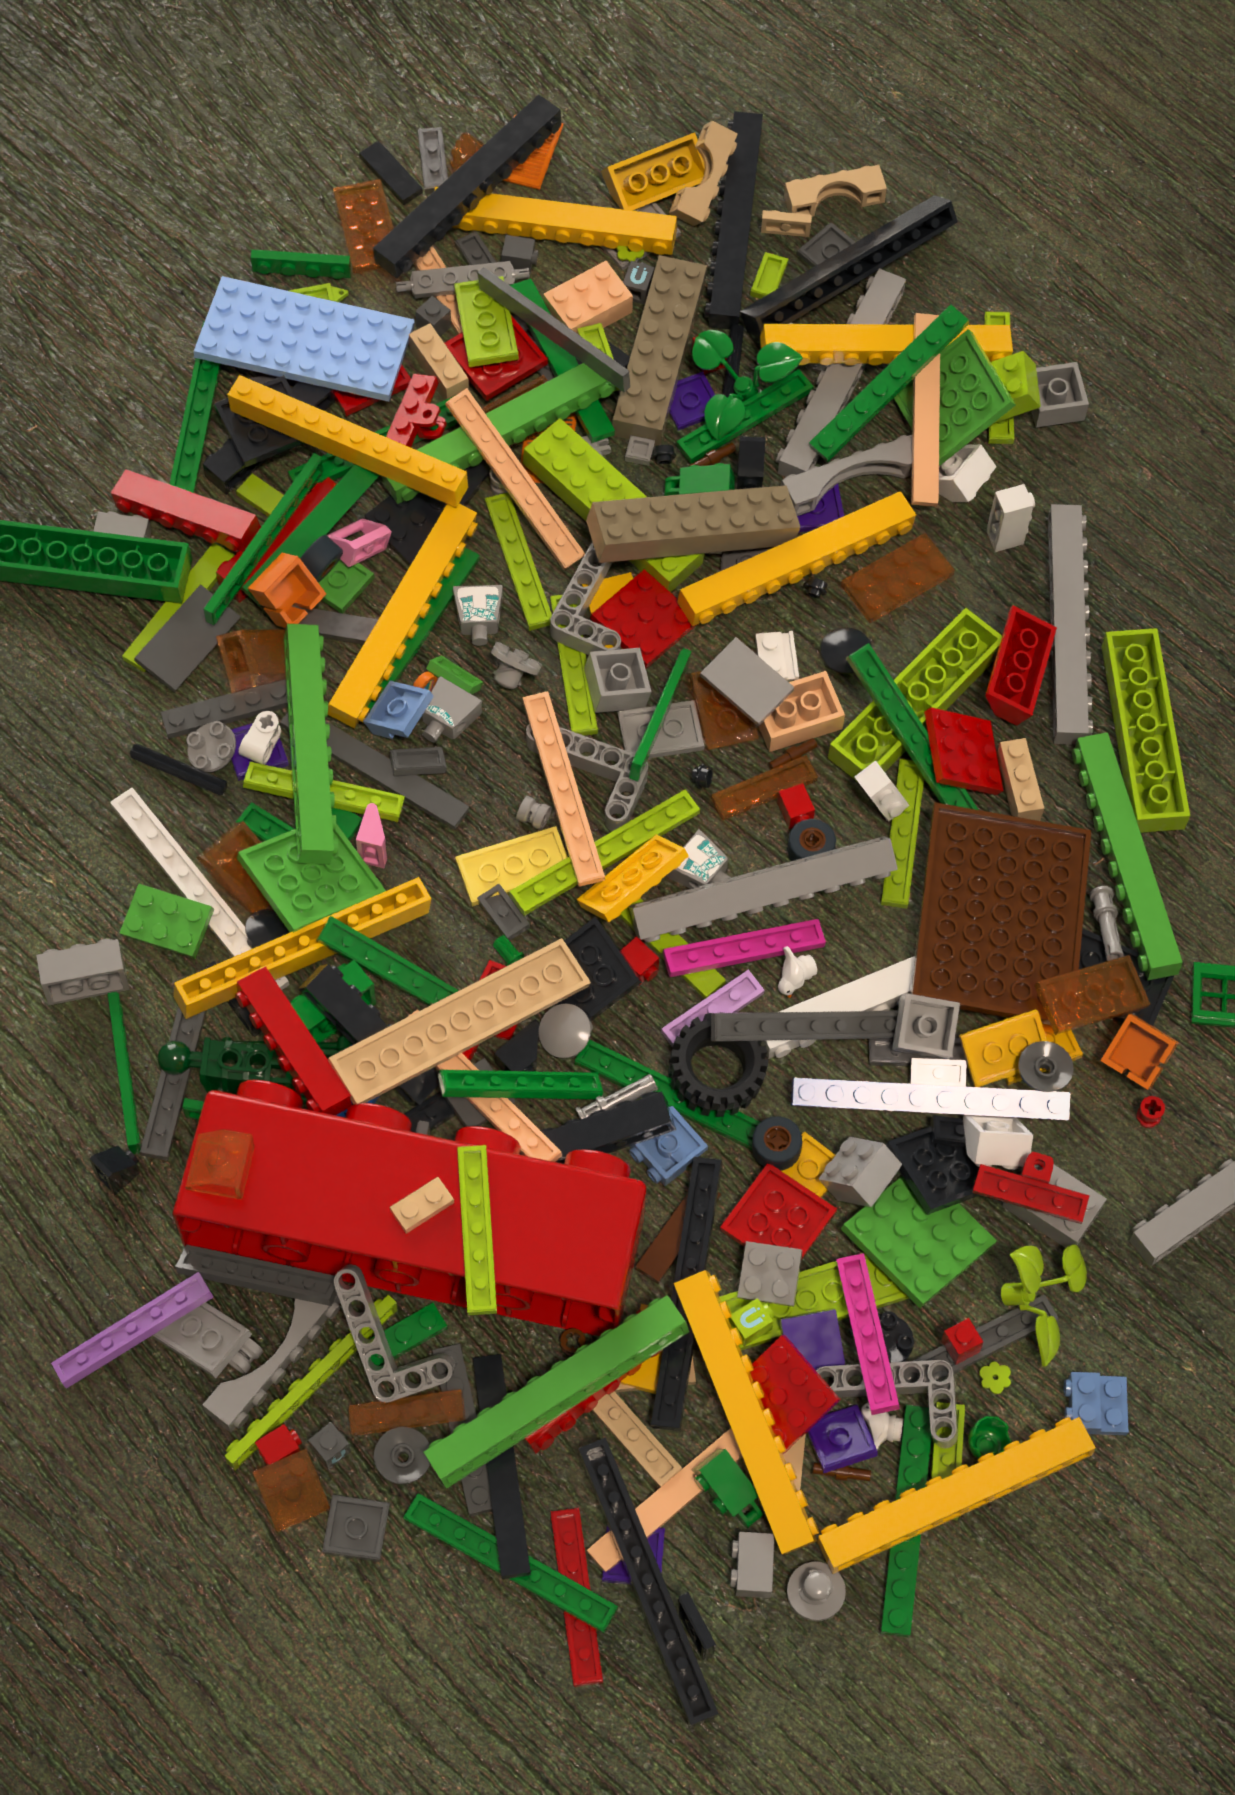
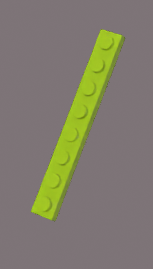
M686 789L595 841L602 869H606L635 852L656 834L662 836L700 813V808ZM570 856L509 891L510 898L523 916L578 885Z
M389 1295L383 1300L380 1298L374 1302L381 1325L398 1311L396 1301ZM369 1327L361 1329V1333L366 1339H369L374 1334L373 1329ZM351 1331L343 1340L341 1338L337 1339L330 1346L329 1353L323 1359L318 1358L308 1369L309 1373L302 1380L300 1378L295 1380L288 1388L289 1393L282 1400L278 1398L267 1409L269 1413L261 1420L256 1419L247 1428L248 1433L241 1440L236 1439L228 1446L225 1459L234 1471L257 1450L255 1445L257 1440L280 1427L357 1351Z

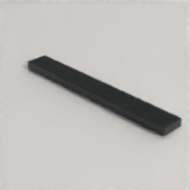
M501 1354L473 1358L480 1412L485 1408H492L499 1404L504 1396L507 1395ZM514 1446L487 1462L502 1579L531 1575Z

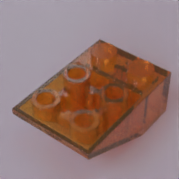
M238 630L216 636L231 693L286 679L283 643L285 630Z

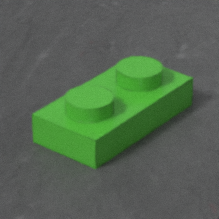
M442 655L430 660L426 668L437 678L441 676L470 694L480 691L483 685V681Z

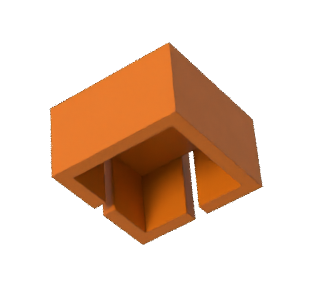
M281 553L248 587V590L259 604L266 606L264 610L276 626L286 628L287 624H299L308 614L303 609L292 607L293 604L312 610L326 595V592L298 556Z
M1129 1014L1100 1061L1121 1074L1129 1069L1132 1072H1129L1126 1077L1149 1090L1163 1070V1067L1159 1066V1064H1166L1179 1042L1137 1016Z

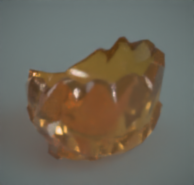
M468 132L460 135V139L455 142V147L451 150L453 160L450 162L453 173L484 145Z

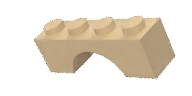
M714 121L703 126L695 146L701 154L705 165L703 179L697 187H685L677 191L669 214L677 216V218L692 226L706 221L710 214V208H708L710 202L717 196L719 191L718 182L727 171V159L736 149L737 143L735 139L737 133Z
M879 165L864 166L859 169L842 170L833 174L817 175L812 178L795 179L786 182L784 200L789 213H803L813 217L819 203L831 196L849 197L861 207L885 203L887 187Z

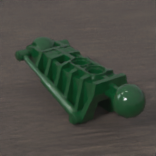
M344 1036L339 1037L337 1042H317L327 1059L351 1047V1043ZM205 1037L203 1052L191 1051L185 1043L175 1040L163 1045L157 1056L160 1068L165 1073L173 1076L181 1075L189 1068H200V1082L207 1093L211 1090H217L237 1095L239 1085L247 1080L270 1081L297 1092L293 1086V1077L289 1071L286 1072L285 1078L271 1077L272 1068H282L279 1065L277 1059L279 1056L276 1051H270L265 1041H234L230 1037H224L221 1041ZM223 1063H225V1064H235V1065L229 1067V1066H225ZM251 1065H264L260 1069L251 1067ZM301 1096V1098L303 1099V1103H306V1101H308L305 1096Z

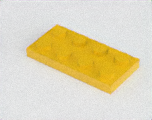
M656 834L605 876V881L597 882L582 894L577 901L581 908L610 922L619 917L621 912L629 905L638 901L651 887L659 884L668 873L677 869L689 855L685 848Z

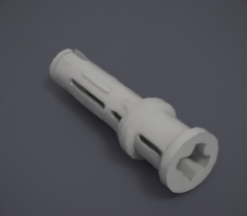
M1099 886L1094 888L1089 894L1091 901L1095 905L1094 918L1100 923L1107 961L1118 962L1120 959H1123L1124 954L1115 919L1118 911L1112 901L1114 893L1111 887Z
M648 1074L646 1077L605 1098L598 1096L596 1101L583 1108L577 1107L575 1110L581 1120L590 1117V1114L595 1111H607L616 1108V1105L623 1101L633 1102L646 1093L658 1090L651 1074Z

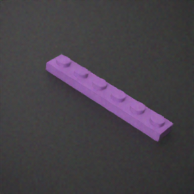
M197 1272L51 1364L62 1384L67 1389L214 1296L200 1273Z

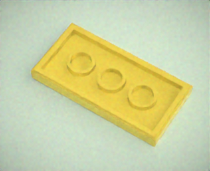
M555 826L456 856L455 861L473 907L479 905L477 897L497 884H500L509 896L510 890L566 859L568 856Z

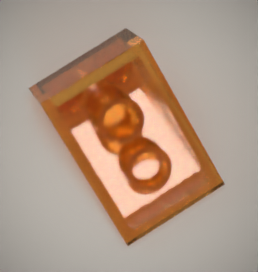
M702 671L688 673L707 750L759 739L756 724L700 676Z
M242 821L230 827L196 858L227 892L250 914H253L256 911L266 909L270 904L237 859L239 851L262 843L246 823Z

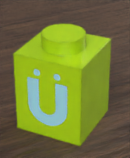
M757 1298L732 1313L729 1322L732 1329H738L743 1341L742 1345L746 1346L772 1330L774 1314L766 1303L762 1305Z

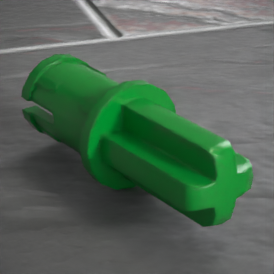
M502 935L494 941L493 947L507 962L506 966L524 957V953H519L506 936Z

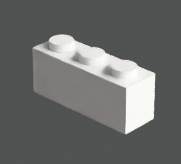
M1025 484L995 492L986 530L995 552L1024 544L1026 534L1028 533L1029 521L1032 519V510L1035 507L1034 497L1031 492L1028 493Z

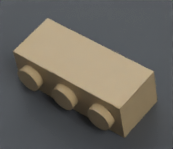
M431 324L409 334L410 352L426 375L437 377L439 384L436 389L443 400L459 394L466 388L469 390L467 375Z
M1026 738L1000 742L997 758L1011 815L1041 821L1044 805Z

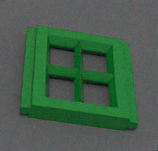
M1193 962L1191 1024L1235 1028V1013L1227 1012V999H1235V994H1228V980L1235 981V966ZM1202 977L1222 979V993L1202 991ZM1202 996L1222 998V1012L1201 1010Z

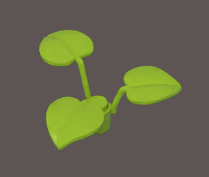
M1074 1244L1068 1245L1063 1252L1062 1264L1066 1275L1041 1282L1040 1276L1043 1273L1044 1264L1041 1252L1037 1247L1024 1246L1010 1254L1017 1266L1021 1282L1003 1284L1001 1298L1006 1306L1020 1305L1021 1311L1027 1310L1039 1315L1036 1319V1336L1042 1362L1041 1367L1047 1366L1059 1349V1327L1054 1316H1047L1045 1311L1028 1304L1035 1300V1293L1040 1287L1068 1281L1071 1292H1079L1084 1288L1087 1279L1086 1265L1080 1248Z

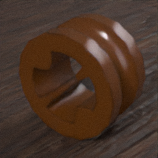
M568 1329L561 1335V1350L567 1356L572 1357L580 1347L586 1345L585 1335L578 1329ZM572 1337V1340L574 1337L579 1338V1347L575 1349L574 1346H572V1349L567 1347V1338Z

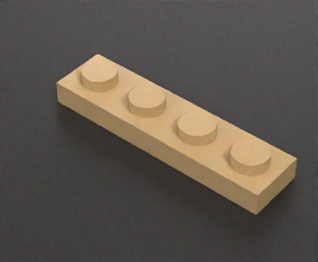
M615 1391L611 1394H606L598 1401L597 1406L592 1412L659 1488L682 1470L677 1461Z

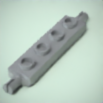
M505 261L412 271L410 281L396 282L397 292L412 291L415 298L456 294L454 284L478 280L477 272L483 267L497 277L503 276L504 282L512 285L516 279H529V268L514 270L511 262Z

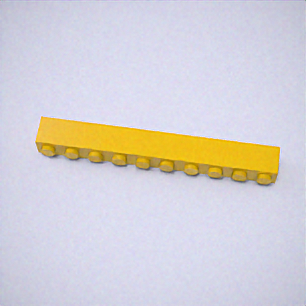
M491 193L482 198L477 207L465 214L460 223L452 228H459L465 231H483L489 234L499 233L516 237H531L538 240H556L562 243H580L586 246H604L610 249L626 246L634 252H639L643 249L644 252L672 255L677 234V216Z
M764 324L760 335L761 349L772 342L786 344L803 357L799 365H806L808 363H820L821 365H830L832 363H844L846 365L890 364L914 340V325ZM968 325L950 342L952 343L969 329L975 335L990 362L1013 353L1010 325Z
M239 375L227 394L230 410L236 414L392 479L456 508L468 489L466 471Z
M897 492L680 589L677 602L692 626L699 623L706 624L721 613L728 614L741 604H750L761 595L775 593L781 586L788 583L795 584L810 573L817 574L830 564H839L850 555L855 553L857 555L861 554L875 544H884L897 534L904 535L908 533L913 527L916 514L902 492Z
M449 504L445 506L329 702V716L354 729L359 721L363 722L370 711V708H368L371 700L376 701L382 691V687H380L384 679L388 681L395 667L392 664L396 658L399 660L402 658L407 648L404 645L408 638L413 639L419 627L416 623L420 617L424 619L431 607L428 604L432 597L437 598L443 586L441 584L443 577L448 578L455 566L452 563L456 556L461 557L467 545L464 543L468 536L472 538L478 527V524L475 523L477 512L461 504H458L457 508Z
M418 877L330 916L368 938H373L428 914L431 897ZM330 916L311 923L294 933L290 932L175 982L173 997L185 1019L235 998L237 981L265 966L273 978L277 980L336 954L337 952L316 941Z
M704 1270L674 1283L781 1554L786 1555L817 1542L815 1536L819 1534L817 1524L813 1517L808 1518L804 1508L808 1506L806 1497L802 1490L797 1491L793 1481L797 1479L791 1462L786 1464L782 1454L786 1451L781 1436H775L772 1429V1425L775 1424L773 1415L769 1408L764 1409L761 1401L764 1393L759 1382H753L750 1371L754 1370L748 1355H743L739 1345L743 1344L738 1329H732L728 1318L732 1317L727 1302H721L718 1291H721V1286L716 1275L711 1276L710 1272Z
M1070 1417L1065 1418L1055 1424L1056 1428L1047 1432L1045 1429L1038 1430L1029 1436L1030 1440L1021 1444L1019 1441L1012 1442L1003 1448V1452L995 1456L993 1453H988L977 1460L978 1463L971 1467H968L967 1464L959 1466L951 1472V1476L944 1479L941 1476L935 1477L926 1483L927 1487L918 1491L915 1488L909 1489L899 1495L900 1499L892 1503L886 1500L873 1507L874 1511L864 1515L863 1512L856 1513L847 1519L848 1523L838 1527L837 1524H833L824 1528L821 1531L822 1535L818 1536L817 1543L832 1574L1092 1456L1095 1446L1080 1417L1071 1420Z

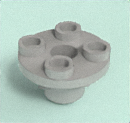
M496 642L491 653L501 660L498 670L493 671V674H495L494 679L499 685L508 689H515L517 685L521 686V677L524 672L538 675L542 667L540 662L528 658L529 654L515 648L514 652L509 651L510 648Z
M809 1562L801 1565L792 1573L788 1581L787 1598L791 1609L802 1618L810 1621H823L834 1617L842 1607L845 1599L846 1590L843 1578L839 1572L832 1574L828 1564L823 1562Z

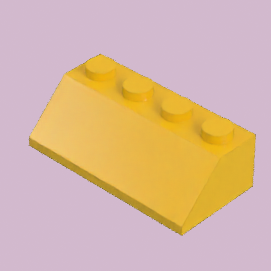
M695 132L611 165L601 171L609 194L620 209L633 211L676 194L677 191L685 187H693L700 184L704 176L705 165L701 154L695 148L698 141Z

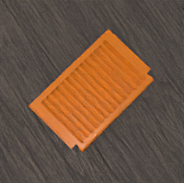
M561 123L560 129L556 133H552L540 148L535 149L528 156L527 160L523 164H519L507 179H503V181L540 190L564 124Z

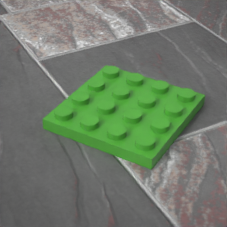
M969 329L940 352L939 466L1016 405L975 335ZM913 380L894 397L911 429L913 427Z
M337 824L336 830L333 831V838L338 839L337 854H333L330 864L298 863L296 829L238 852V861L289 932L294 933L311 923L386 891Z
M903 1176L884 1190L872 1207L865 1206L845 1222L841 1228L920 1309L997 1242L959 1203L927 1215Z

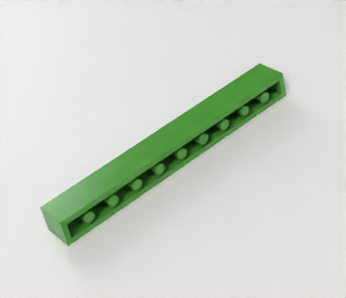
M582 363L486 413V416L506 444L510 446L514 443L522 442L527 436L535 432L543 431L548 425L556 422L559 418L564 420L571 413L587 408L592 402L608 397L616 390V386ZM462 427L417 449L419 452L462 470L470 466H476L484 459ZM382 476L383 484L397 504L409 501L416 494L420 493L406 485Z
M287 624L283 643L298 863L330 864L333 854H337L338 839L333 838V831L336 830V815H332L331 808L334 807L335 795L334 792H330V785L333 782V770L328 769V762L331 761V746H327L326 741L329 739L330 726L325 724V717L328 715V702H325L323 698L327 689L326 679H322V673L325 670V658L320 656V651L323 650V636H319L318 625Z
M1108 732L1077 738L1075 749H1072V758L1074 764L1079 765V780L1081 786H1085L1088 793L1086 794L1087 805L1089 809H1093L1095 815L1093 818L1096 832H1100L1102 837L1101 849L1103 854L1108 856L1109 874L1111 878H1115L1117 884L1115 891L1118 901H1122L1124 906V921L1126 924H1130L1131 927L1130 938L1132 946L1134 948L1137 947L1139 952V968L1141 971H1145L1147 980L1178 975L1183 961Z
M668 1295L662 1299L657 1298L653 1300L645 1310L628 1316L623 1321V1324L614 1330L609 1329L603 1332L598 1340L590 1345L580 1347L575 1352V1355L567 1360L558 1361L544 1375L533 1377L527 1382L525 1387L517 1392H510L504 1396L502 1402L494 1407L485 1408L478 1414L477 1418L468 1424H460L446 1438L432 1442L428 1449L424 1451V1454L445 1488H449L689 1333L686 1321Z

